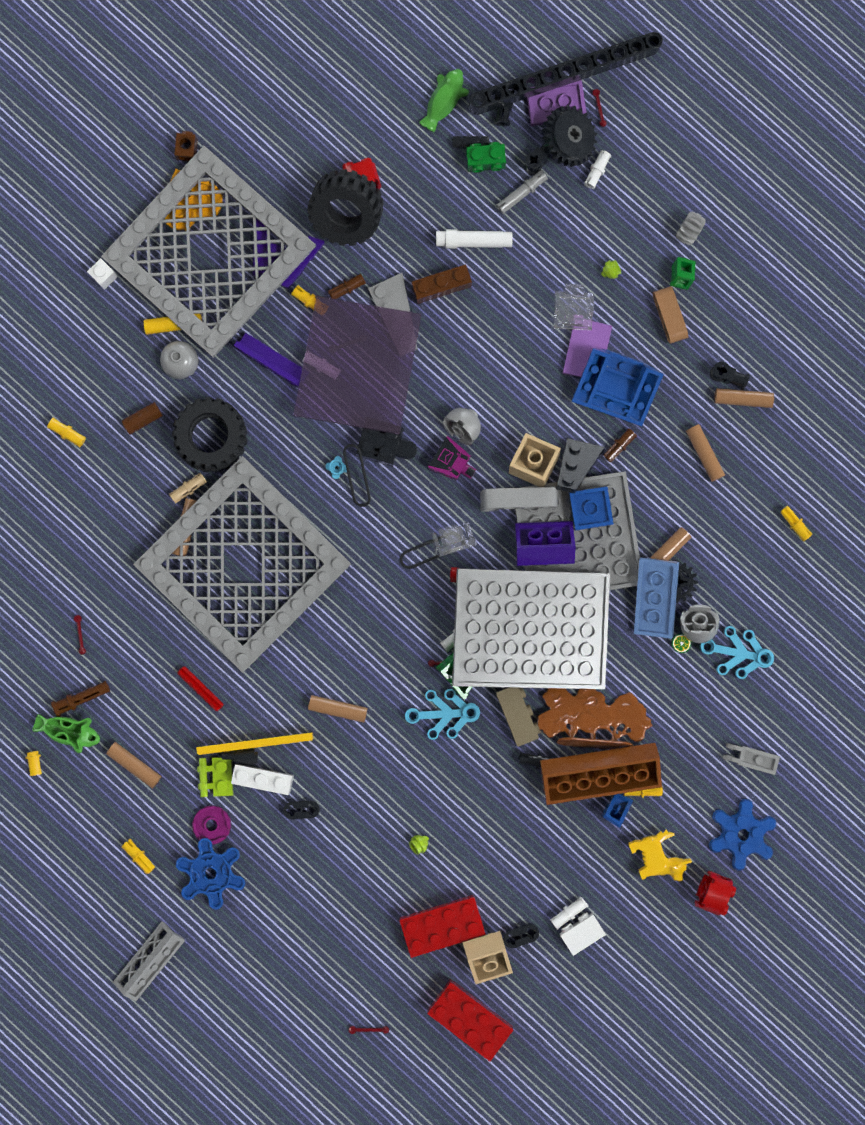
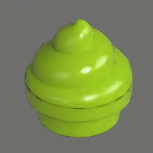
M609 260L605 263L601 275L610 279H616L621 274V269L616 260Z
M413 836L409 842L411 850L417 855L426 852L429 837Z

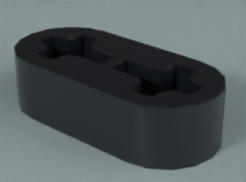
M313 800L292 801L283 808V813L288 819L314 818L320 812V805ZM310 804H313L317 811H314L313 815H311L310 811H303V808H308ZM290 805H293L295 809L300 808L301 812H295L294 816H291L287 809L290 808Z
M531 923L510 929L503 936L504 944L508 948H516L534 942L539 937V930L537 926ZM528 928L536 931L532 938L529 935L522 937V934L527 933ZM509 934L513 936L520 935V938L515 939L514 944L506 941L509 938Z

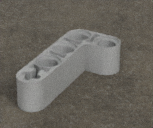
M556 487L484 489L480 492L481 511L558 507Z

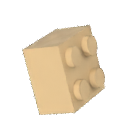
M525 433L509 466V474L538 487H545L558 461L561 448Z
M500 931L463 942L475 984L513 973Z

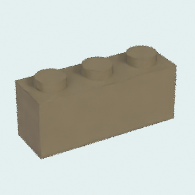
M509 687L496 692L517 747L539 739L538 734L541 732L537 722L533 723L530 717L534 715L530 704L526 705L523 698L526 697L524 689Z

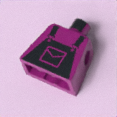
M448 436L428 466L430 471L456 481L461 474L471 479L476 471L475 468L467 464L471 456Z

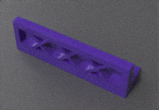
M247 333L244 334L240 342L236 341L234 344L236 350L298 389H301L310 375V372Z

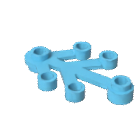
M732 626L726 627L723 632L726 637L730 638L736 648L716 645L713 640L706 642L711 646L710 650L707 651L704 649L706 643H700V650L703 654L708 655L716 652L735 656L725 664L717 666L716 671L719 675H726L731 668L745 659L754 660L746 667L738 668L735 671L738 679H745L756 668H767L774 662L773 653L768 649H762L752 630L744 631L742 637L751 644L755 652L747 651L737 636L736 629ZM728 628L733 630L731 636L726 633ZM747 632H750L752 634L751 639H747L745 637V634ZM762 655L767 656L766 662L761 661ZM721 666L726 668L725 673L719 671ZM739 670H743L745 672V675L743 677H740L738 675Z
M447 689L444 693L445 698L452 700L460 708L452 710L437 696L434 690H428L425 698L428 701H432L441 710L419 712L417 709L411 708L406 711L405 719L407 722L414 724L419 719L442 718L427 733L429 739L435 740L453 717H461L454 727H450L447 730V736L450 739H454L467 722H474L479 718V707L473 703L466 704L456 695L453 689ZM448 691H453L454 696L452 698L446 696ZM429 692H433L435 694V697L433 699H429L427 697V694ZM468 709L474 710L473 716L467 715ZM415 712L417 715L416 719H410L409 714ZM454 729L456 735L454 737L449 736V730ZM430 731H436L437 736L435 738L430 737Z

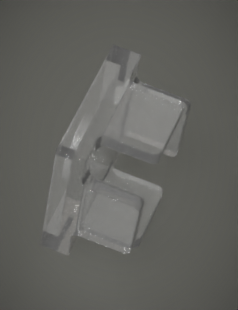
M566 284L565 291L563 292L555 291L553 328L592 330L594 294L585 293L584 285Z
M469 522L463 523L467 537H464L461 526L451 525L439 529L441 545H439L436 533H430L435 555L441 557L476 546L477 543L475 537H473Z

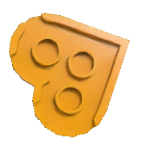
M175 169V172H174V174H173V176H172V179H173L181 170ZM201 182V191H212L211 182ZM198 183L190 192L198 191ZM212 194L202 195V204H212ZM215 194V204L223 203L222 194ZM198 195L188 196L189 205L199 204ZM185 197L177 206L185 205ZM212 207L202 208V217H213ZM215 207L216 215L219 214L222 207ZM199 208L189 209V218H199ZM176 209V219L186 218V209ZM172 211L164 220L173 219ZM186 222L176 223V230L186 231ZM189 222L190 228L195 222ZM165 223L173 229V223Z

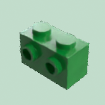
M492 142L489 145L471 144L470 147H467L468 172L500 171L506 168L505 144Z

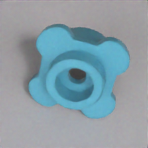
M336 456L334 460L326 464V469L332 473L334 479H338L343 472H347L346 465H344L340 456Z

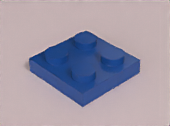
M608 487L576 491L575 494L569 493L575 531L614 524Z

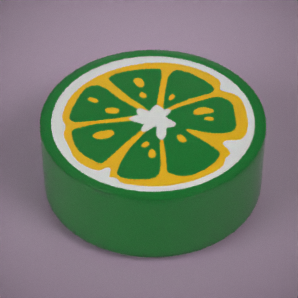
M678 634L673 637L671 645L677 653H685L690 649L691 641L684 634Z

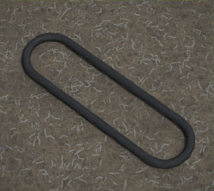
M348 444L343 449V456L352 498L356 505L365 507L370 504L371 496L362 453L357 445ZM348 447L356 448L359 453L368 495V501L365 504L358 503L355 498L346 456V449Z
M449 532L404 551L400 556V563L404 568L412 569L451 553L461 547L462 537L457 532ZM449 535H457L459 537L460 543L453 549L412 566H406L403 563L402 559L406 553Z

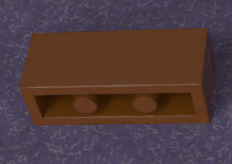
M466 264L412 281L417 304L472 287V281Z

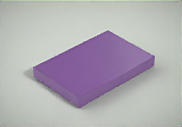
M582 80L527 98L531 126L544 125L543 123L548 120L546 117L551 114V111L561 106H576V110L581 108L582 113H586Z
M575 317L562 374L581 378L592 348L607 349L612 326Z

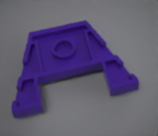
M256 218V228L266 227ZM257 231V241L267 239V231ZM308 235V238L316 244V247L280 285L281 287L289 289L304 271V268L314 259L317 252L322 249L325 241ZM272 243L271 253H281V246ZM257 244L258 254L268 253V244ZM279 256L271 257V265ZM258 257V267H268V257ZM253 258V267H255V258ZM266 270L258 271L259 278Z

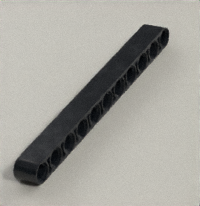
M651 32L477 91L470 97L469 111L474 115H480L655 55L662 45L663 38L659 33ZM649 41L655 42L657 46L650 45ZM632 47H636L639 52H634ZM614 53H619L622 58H617ZM597 59H602L605 63L600 64L597 62ZM579 65L586 66L587 70H582ZM562 71H567L570 75L565 76L562 74ZM544 77H550L552 82L545 81ZM532 83L535 87L529 88L526 84ZM509 89H515L517 93L511 94ZM491 95H497L500 99L494 100L491 98ZM480 101L482 105L476 106L473 102Z

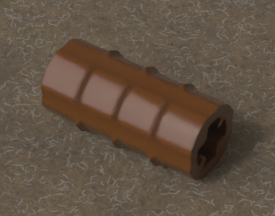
M153 402L123 419L122 423L129 435L156 421L163 414L157 404Z

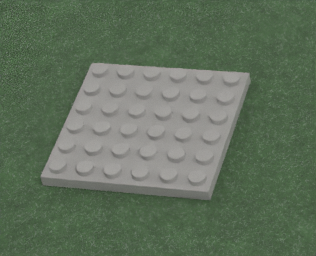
M626 471L586 477L577 491L608 487L614 524L575 531L573 522L576 545L575 564L524 566L525 571L609 573V590L637 586L640 555ZM557 482L547 483L545 487H556ZM534 485L521 488H538V486ZM557 490L558 507L515 509L517 523L573 521L569 492Z

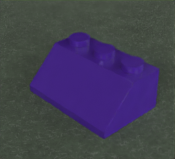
M573 521L515 523L517 566L575 564L576 545Z

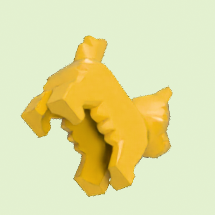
M665 830L663 833L660 831L656 835L645 836L640 840L628 842L632 854L636 853V850L643 851L642 859L645 866L638 869L642 880L648 876L670 875L674 881L683 880V873L687 870V864L692 862L691 859L667 858L661 842L674 836V833Z

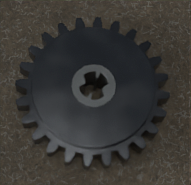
M566 105L551 111V114L546 117L548 120L543 123L546 128L542 129V132L545 133V136L542 137L546 142L544 147L548 148V154L551 153L553 155V160L557 158V163H563L565 167L583 164L589 160V157L593 156L591 151L596 150L593 145L597 143V140H595L597 133L594 132L595 125L591 123L592 118L588 119V113L583 114L581 108L576 110V106L570 107Z

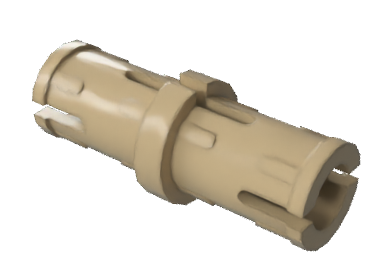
M199 473L189 481H184L183 485L169 493V495L176 504L189 494H194L193 491L207 483V481Z

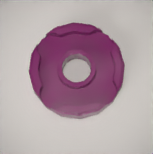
M206 806L195 815L192 823L193 832L199 840L208 838L212 844H218L229 835L231 819L228 813L221 807ZM209 820H215L217 823V828L213 831L207 828Z

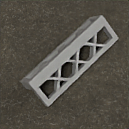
M162 921L113 983L124 996L137 1001L184 943L185 939L173 932ZM165 930L167 934L163 939L159 940L160 934ZM153 946V951L150 955H147L149 947ZM138 961H141L140 967L135 970V965ZM128 976V982L123 986L121 982Z

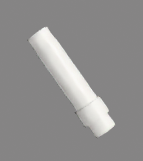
M446 229V231H436V246L449 249H457V247H512V232Z

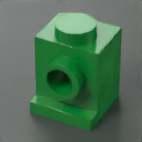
M677 257L672 264L670 286L688 290L695 280L696 261Z

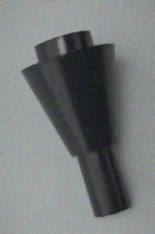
M254 748L236 751L235 753L223 752L222 760H235V762L253 767V763L257 764L258 752H254Z

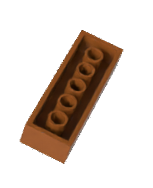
M656 743L540 760L543 790L547 805L662 787L660 757Z

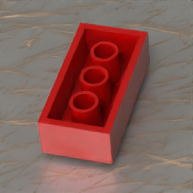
M474 895L400 917V924L411 958L486 935Z
M452 979L449 980L427 1010L429 1016L488 1061L493 1059L514 1030L510 1023Z

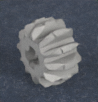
M690 212L677 231L676 238L684 244L692 245L703 229L705 219L698 213Z

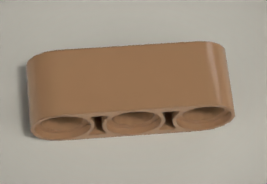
M672 286L654 291L652 293L669 344L687 339L688 331Z

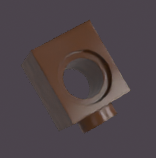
M182 131V133H176L174 156L177 161H190L197 153L198 139L192 132ZM184 143H191V146L188 149L182 148V145Z

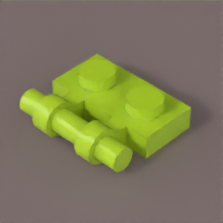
M222 757L212 758V765L207 766L206 758H199L197 772H199L200 779L198 784L200 797H208V789H213V797L233 796V784H231L233 777L232 760H222ZM212 771L213 783H207V772Z

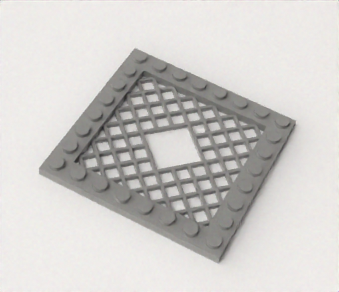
M203 146L101 257L214 358L311 253L316 244L208 148ZM205 174H207L210 178H203V177H204ZM211 181L212 191H201V182ZM214 181L224 190H215ZM198 183V191L190 192ZM212 194V204H202V195ZM215 194H225L226 203L215 204ZM228 194L237 202L229 203ZM198 195L199 204L189 205L188 196ZM185 197V205L177 206ZM229 206H239V215L229 216ZM242 206L252 215H243ZM212 207L213 217H202V208ZM215 207H226V216L216 217ZM199 208V218H189V209ZM176 209H186V218L176 219ZM172 211L173 219L164 220ZM253 218V228H243V219ZM256 218L266 227L256 228ZM240 219V228L230 229L229 220ZM216 220H226L227 229L216 230ZM199 221L200 231H190L189 222ZM203 221H213V230L203 231ZM186 222V232H176V223ZM163 223H173V232L163 233ZM159 225L160 233H152ZM254 231V241H244L243 232ZM257 231H267V240L257 241ZM270 231L279 239L270 240ZM240 232L241 242H230V233ZM227 233L228 269L191 271L190 235ZM187 235V245H177V236ZM163 236H173L174 245L164 246ZM150 237H160V246L150 247ZM147 238V247H139ZM281 243V253H271V244ZM257 244H268V253L258 254ZM241 245V255H231L230 246ZM244 245H254V254L244 255ZM187 248V258H177V249ZM174 249V259H164V250ZM150 250H160L161 259L151 260ZM137 251H147V260L137 261ZM133 252H134V260L130 257V255H131ZM279 256L271 265V257ZM258 257H268V267H258ZM241 258L242 268L231 269V259ZM244 258H255V267L245 268ZM188 261V271L178 272V262ZM174 262L175 272H164V263ZM151 263H161V273H151ZM138 264H148V273ZM266 270L259 278L258 271ZM245 271H255L256 280L245 281ZM228 272L229 282H218V273ZM232 272H242V281L232 282ZM215 273V283H205V274ZM191 274H202V284H192ZM175 275V285L165 286V276ZM178 275H188V284L178 285ZM161 276L162 285L153 277ZM247 284H253V285L249 288V290L246 292V286H245V285H247ZM232 285H242L243 294L232 295ZM215 286L216 296H206L205 287ZM219 286H229V295L219 296ZM202 287V297H192V288ZM179 288H189V297L179 298ZM166 289H175L176 298ZM240 298L233 306V299ZM219 299H229L230 308L220 309ZM203 300V310H193L192 301ZM206 300H216V309L206 310ZM180 301H189V309ZM220 312H227L220 320ZM206 313H217V322L207 323ZM194 314H203V322Z
M242 456L133 565L243 673L351 563ZM243 483L247 488L238 487ZM235 491V502H224ZM237 491H248V502H237ZM251 492L261 502H251ZM221 505V515H211ZM224 505H235V515H224ZM237 505H248V515H237ZM251 505H262V515H251ZM265 506L274 515H265ZM210 518H221V529H210ZM224 518H235V529H224ZM237 518H248V529H237ZM251 518H262V529H251ZM265 518H275V529H265ZM207 519V529H197ZM278 519L288 529H278ZM194 532V543H183ZM197 532H207V543H197ZM210 532H221V543H210ZM224 532H235V543H224ZM237 532H248V543H237ZM251 532H262V543H251ZM265 532H275V543H265ZM278 532H289V543H278ZM292 533L303 543H292ZM183 545H194V556H183ZM197 545H207V556H197ZM210 545H221V556H210ZM224 545H262V583H224ZM265 545H275V556H265ZM278 545H289V556H278ZM292 545H303V556H292ZM305 545L316 556H305ZM180 546V556H170ZM169 559H180V570H169ZM183 559H194V570H183ZM197 559H207V570H197ZM210 559H221V570H210ZM265 559H275V570H265ZM278 559H289V570H278ZM292 559H303V570H292ZM305 559H316V570H305ZM319 559L324 563V565L320 569ZM165 560L166 569L161 565ZM194 572V583H183V573ZM197 572H207V583H197ZM210 572H221V583H210ZM265 572H275V583H265ZM278 572H289V583H278ZM292 572H303V583H292ZM305 572H316L305 583ZM170 573H180V583ZM184 586H194V596ZM197 586H207V597H197ZM210 586H221V597H210ZM224 586H235V597H224ZM238 586H248V597H238ZM251 586H262V597H251ZM265 586H275V597H265ZM278 586H289V597H278ZM292 586H302L292 596ZM251 599H262V610H251ZM265 599H275L276 610H265ZM278 599H289L278 610ZM198 600H207V609ZM210 600H221V610H210ZM224 600H235V610H224ZM238 600H248V610H238ZM211 613H221V623ZM224 613H235V624H224ZM238 613H248V624H238ZM251 613H262V624H251ZM265 613H275L265 623ZM225 627H235V637ZM238 627H248V637H238ZM251 627H261L251 637ZM238 640L248 641L244 645H242Z

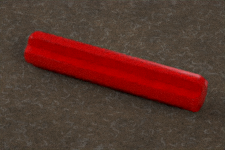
M185 666L180 668L177 672L178 675L215 711H219L224 704Z

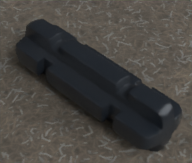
M453 136L452 146L454 148H460V146L467 148L471 144L489 145L488 136H481V138H478V136H463V138Z

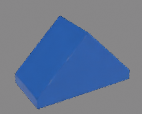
M615 794L601 816L620 828L633 800L624 796V794Z

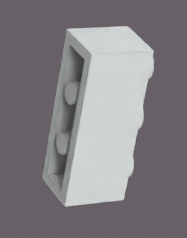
M235 764L231 784L289 795L294 775Z

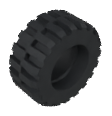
M341 169L340 172L335 170L331 171L329 175L325 174L316 183L309 200L307 212L310 223H313L312 227L316 232H320L319 235L322 238L326 237L333 244L337 242L341 246H345V244L354 246L357 242L359 244L366 242V239H370L377 230L383 213L384 202L380 190L375 188L376 184L372 180H367V176L364 174L361 176L357 174V171L347 172V169ZM335 199L351 201L359 208L361 215L355 217L341 215L334 210L330 201Z
M206 397L204 400L199 398L194 403L185 405L186 408L183 411L180 410L177 414L179 417L177 420H174V430L172 431L173 444L179 456L187 464L203 472H220L221 469L226 470L230 468V465L236 463L239 460L238 457L243 455L245 451L244 446L247 445L248 440L246 438V434H248L247 428L239 412L228 402L226 403L219 398L213 399L212 397ZM217 418L227 428V441L222 448L215 452H203L193 442V430L203 419Z

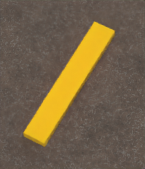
M313 732L201 746L196 747L197 754L202 755L312 741L314 736Z

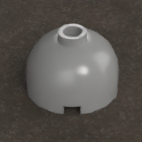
M174 341L163 348L160 356L161 367L171 378L185 379L193 375L198 368L199 359L197 352L190 344L183 341Z
M453 409L443 419V426L452 437L454 433L461 439L458 441L462 444L471 445L480 434V420L478 414L472 409Z
M692 605L685 613L684 611L682 612L680 618L682 633L692 642L706 643L717 634L720 619L718 613L716 612L715 614L711 607Z

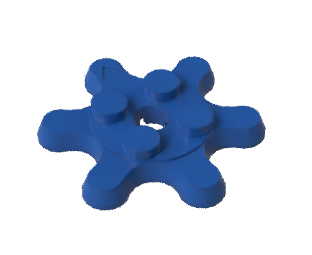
M747 798L740 801L739 811L735 815H728L720 809L715 810L712 814L713 821L721 826L722 832L719 837L710 840L709 849L714 853L729 850L733 855L732 867L737 871H741L746 867V860L750 854H757L764 860L770 859L773 855L772 848L765 844L763 837L766 832L775 829L777 825L776 820L770 816L764 819H756L752 813L753 802ZM742 829L748 832V838L745 840H740L738 837V832Z
M202 838L198 842L199 856L196 859L191 860L186 857H180L176 861V868L179 871L186 872L190 877V882L182 889L181 895L184 899L191 900L197 894L203 893L207 895L210 907L217 910L223 905L222 892L226 888H233L239 891L245 886V879L235 875L231 870L232 864L239 859L240 852L237 848L231 847L225 853L217 854L212 848L211 840ZM208 868H212L216 871V876L214 878H208L206 876V870Z

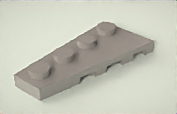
M403 273L368 288L400 357L418 350Z

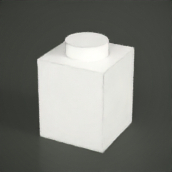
M101 258L87 271L104 290L118 277Z

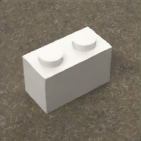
M586 912L577 918L579 921L575 924L569 923L561 928L562 932L559 934L573 956L606 935L593 913L588 914Z

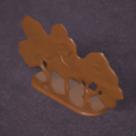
M548 688V691L543 694L546 705L550 707V710L538 716L539 730H543L544 734L549 738L565 731L569 737L560 738L557 740V743L573 747L600 749L630 747L633 744L618 741V739L628 735L631 740L640 742L645 738V731L652 727L651 719L646 716V708L638 702L631 692L619 696L615 699L614 703L607 705L605 703V696L600 691H596V689H579L577 695L573 696L566 688ZM567 724H570L571 730L567 729ZM620 724H624L625 728L623 729V731H618L617 734V727ZM628 728L631 729L630 733H626ZM581 729L590 734V739L575 738V735ZM598 729H607L612 734L611 740L596 739V731Z

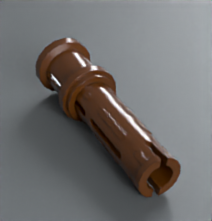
M105 680L75 695L68 694L66 698L56 702L52 701L51 705L56 716L61 717V714L69 710H76L78 705L111 691Z

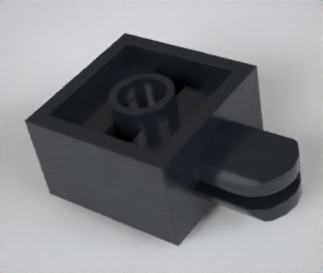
M366 417L358 444L362 458L393 467L396 456L407 460L413 459L417 454V447L414 442L402 439L403 427Z

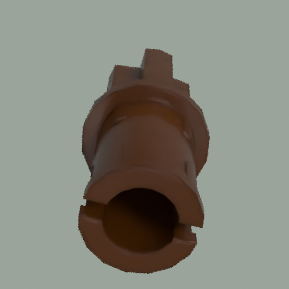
M360 273L347 281L343 280L344 283L330 289L328 292L331 299L336 300L347 293L351 294V291L365 285L366 282Z
M628 428L618 440H614L615 443L604 453L605 459L612 462L622 451H626V447L637 435Z

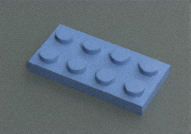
M642 557L639 559L634 634L673 638L679 562Z

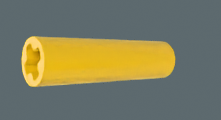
M194 314L202 321L201 314ZM168 317L144 320L146 335L182 330Z

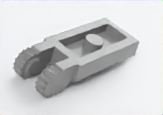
M729 743L726 744L728 749L740 751L739 758L723 755V759L736 762L737 765L773 775L776 774L780 756L745 746L740 747Z

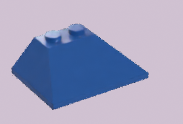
M592 348L571 401L642 426L664 373L644 362L607 349Z

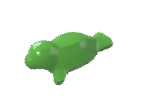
M460 69L449 71L445 77L442 74L437 76L438 85L429 99L427 116L419 122V124L427 127L430 131L434 132L438 121L450 114L461 97L469 94L468 89L462 88L464 80L463 72Z
M37 714L32 730L33 732H44L52 740L72 746L76 753H81L83 746L92 747L100 742V736L94 729L89 727L92 722L90 718H85L81 721L68 717L46 719L42 715Z

